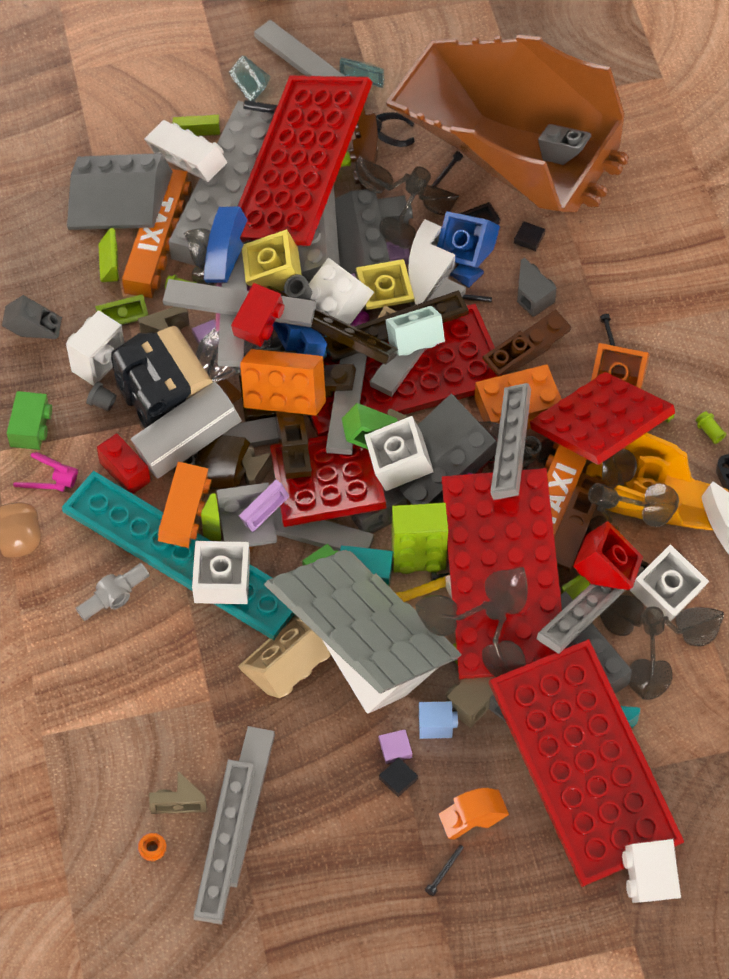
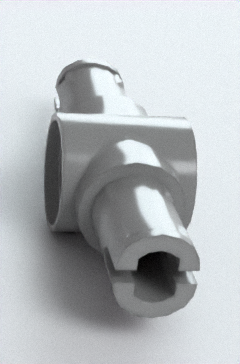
M140 562L124 575L119 574L115 576L110 574L103 577L97 583L94 595L76 607L78 614L86 621L103 608L118 609L129 600V593L132 592L131 589L150 576L148 570Z

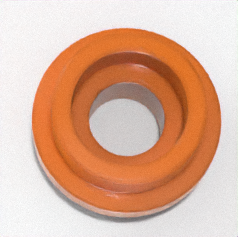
M156 833L146 834L140 839L138 844L139 854L148 861H156L162 858L167 848L165 839ZM150 845H156L158 847L155 851L152 852L148 850V847Z

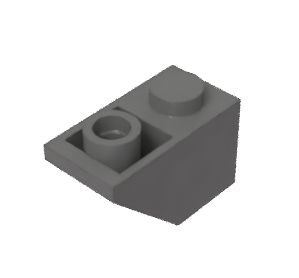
M548 124L538 139L542 159L564 165L582 151L591 138V133Z
M524 257L520 263L517 302L532 317H535L555 303L557 288L551 279H547L540 273L535 264H531Z
M22 295L5 306L2 326L20 337L56 339L59 337L62 317Z

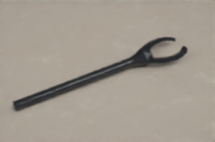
M244 100L243 109L270 114H274L278 106ZM396 112L376 115L378 139L396 147H407L415 142L414 137L407 140H397L381 132L382 122L386 120H402L411 127L414 126V122Z

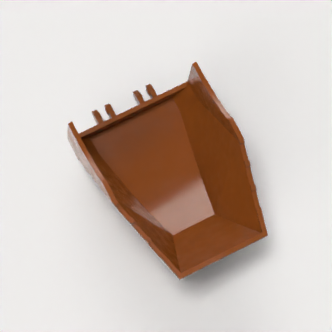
M517 35L516 39L502 40L501 36H495L494 40L479 41L477 37L473 38L472 42H458L457 39L431 40L385 102L389 108L459 149L490 175L522 193L537 207L542 209L577 212L583 203L588 207H599L601 204L599 197L604 198L607 195L608 189L603 184L596 182L604 170L611 175L621 174L623 168L621 164H627L630 158L627 153L618 151L625 113L611 67L593 64L570 56L544 42L542 37ZM548 124L591 133V138L582 151L564 165L542 159L538 139Z

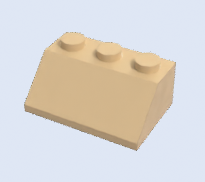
M295 615L281 630L275 640L269 638L238 667L267 695L281 698L288 695L296 683L307 678L312 673V669L320 662L327 660L331 654L323 640Z

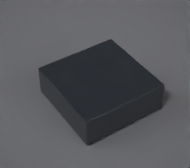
M523 221L514 238V244L536 251L545 235L546 229Z
M397 758L379 775V779L399 797L418 780V775L400 758Z

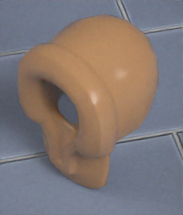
M24 502L1 505L0 549L3 556L6 558H19L34 552L41 543L37 510L34 506Z

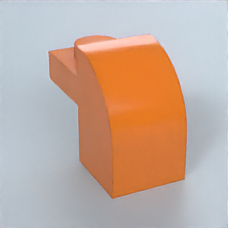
M479 788L463 793L453 799L455 802L453 805L439 813L448 839L454 840L475 826L489 828L509 815L500 791L491 788Z

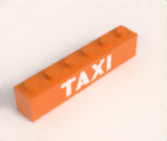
M171 169L173 173L154 228H139L122 277L124 294L135 296L143 294L144 297L153 298L155 289H159L161 270H165L167 266L166 255L170 251L169 240L180 220V214L183 213L186 207L185 197L191 193L192 182L188 181L187 171Z
M556 442L553 445V449L557 450L555 456L549 455L544 467L548 470L547 476L554 538L587 460Z

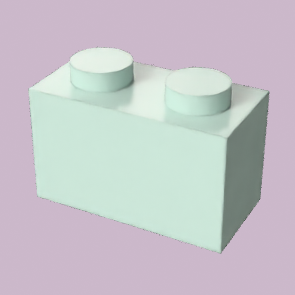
M432 306L386 319L389 344L398 349L397 354L399 356L410 355L416 350L433 348L436 344L445 342L442 316Z

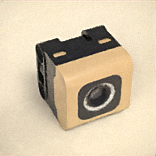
M176 326L168 327L130 345L120 347L114 352L112 357L117 388L127 405L135 406L140 426L143 430L213 383L183 334Z

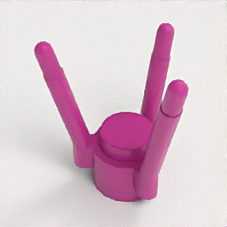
M35 452L31 453L32 458L55 468L52 480H55L56 484L13 483L14 487L56 489L64 492L66 487L73 488L78 476V469L61 464L43 454Z

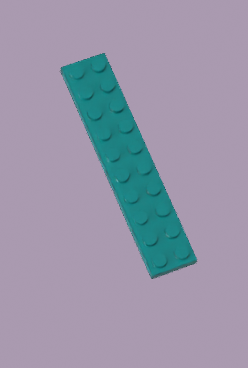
M92 471L62 506L63 513L193 591L195 541L210 540L198 533L196 540L191 539L189 548L158 541L159 527L164 512L97 472ZM250 565L248 604L214 605L270 639L275 640L295 613L264 585L272 577Z

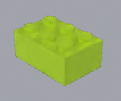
M446 503L392 506L391 547L393 551L394 573L410 574L414 571L438 572L446 570L448 542Z

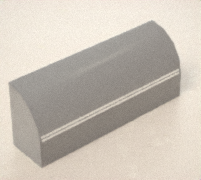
M214 381L130 439L142 460L147 464L148 469L158 479L176 467L178 462L185 461L242 420L228 396Z

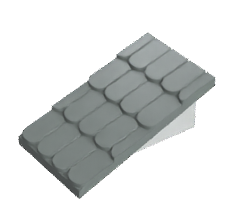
M338 551L326 558L318 559L313 563L300 566L290 572L279 574L267 580L264 584L323 640L367 714L407 696L437 668L458 659L462 655L435 626L431 627L410 604L403 602L377 574H373L351 551Z

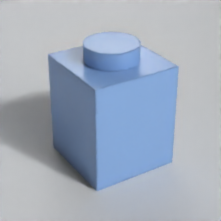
M452 701L419 702V739L452 738L453 728H458V712L452 711Z

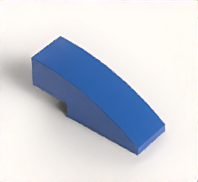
M240 206L219 207L217 210L206 251L204 271L206 283H227L244 245L240 240V236L248 220Z
M274 322L272 325L286 351H296L297 354L324 357L327 343L318 331L310 327Z

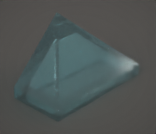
M243 55L229 71L249 101L257 99L266 88L271 77Z
M341 57L340 73L344 76L369 77L373 82V86L383 88L384 69L370 62Z

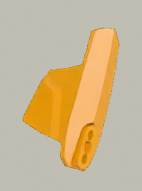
M645 433L614 454L613 458L607 459L599 465L592 462L587 466V475L606 482L597 506L611 512L643 520L713 530L701 498L710 484L692 478L687 453L682 451L676 444Z

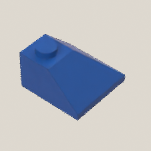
M446 211L437 247L455 254V263L478 268L494 250L500 226L486 219Z

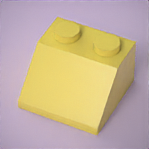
M288 230L243 245L242 255L247 285L252 286L253 283H256L263 287L271 286L279 291H284L285 282L289 277L296 274L302 275L298 246Z
M404 259L356 268L357 279L374 291L364 306L366 310L415 301Z

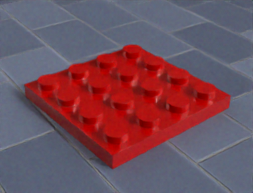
M604 372L566 398L561 399L546 411L541 412L529 422L533 431L599 465L674 415L675 408L673 404Z
M328 435L309 438L308 451L312 476L286 479L281 445H271L270 450L275 480L277 479L284 486L289 495V498L280 505L283 526L288 527L387 509L383 486L375 474L369 450L354 444L352 455L327 453Z

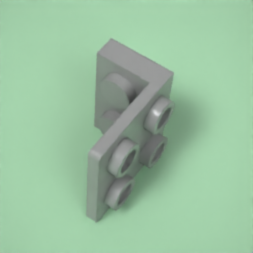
M268 482L217 490L224 542H249V547L277 542L273 513L253 532L245 526L239 517L269 487Z

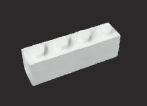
M163 120L144 139L154 153H162L166 161L207 182L228 163L222 155L224 153L223 149L217 143H210L203 136L198 137L194 135L189 129L185 131L176 123L171 124Z

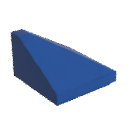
M459 264L450 273V276L469 288L484 274V271L479 267L475 268Z

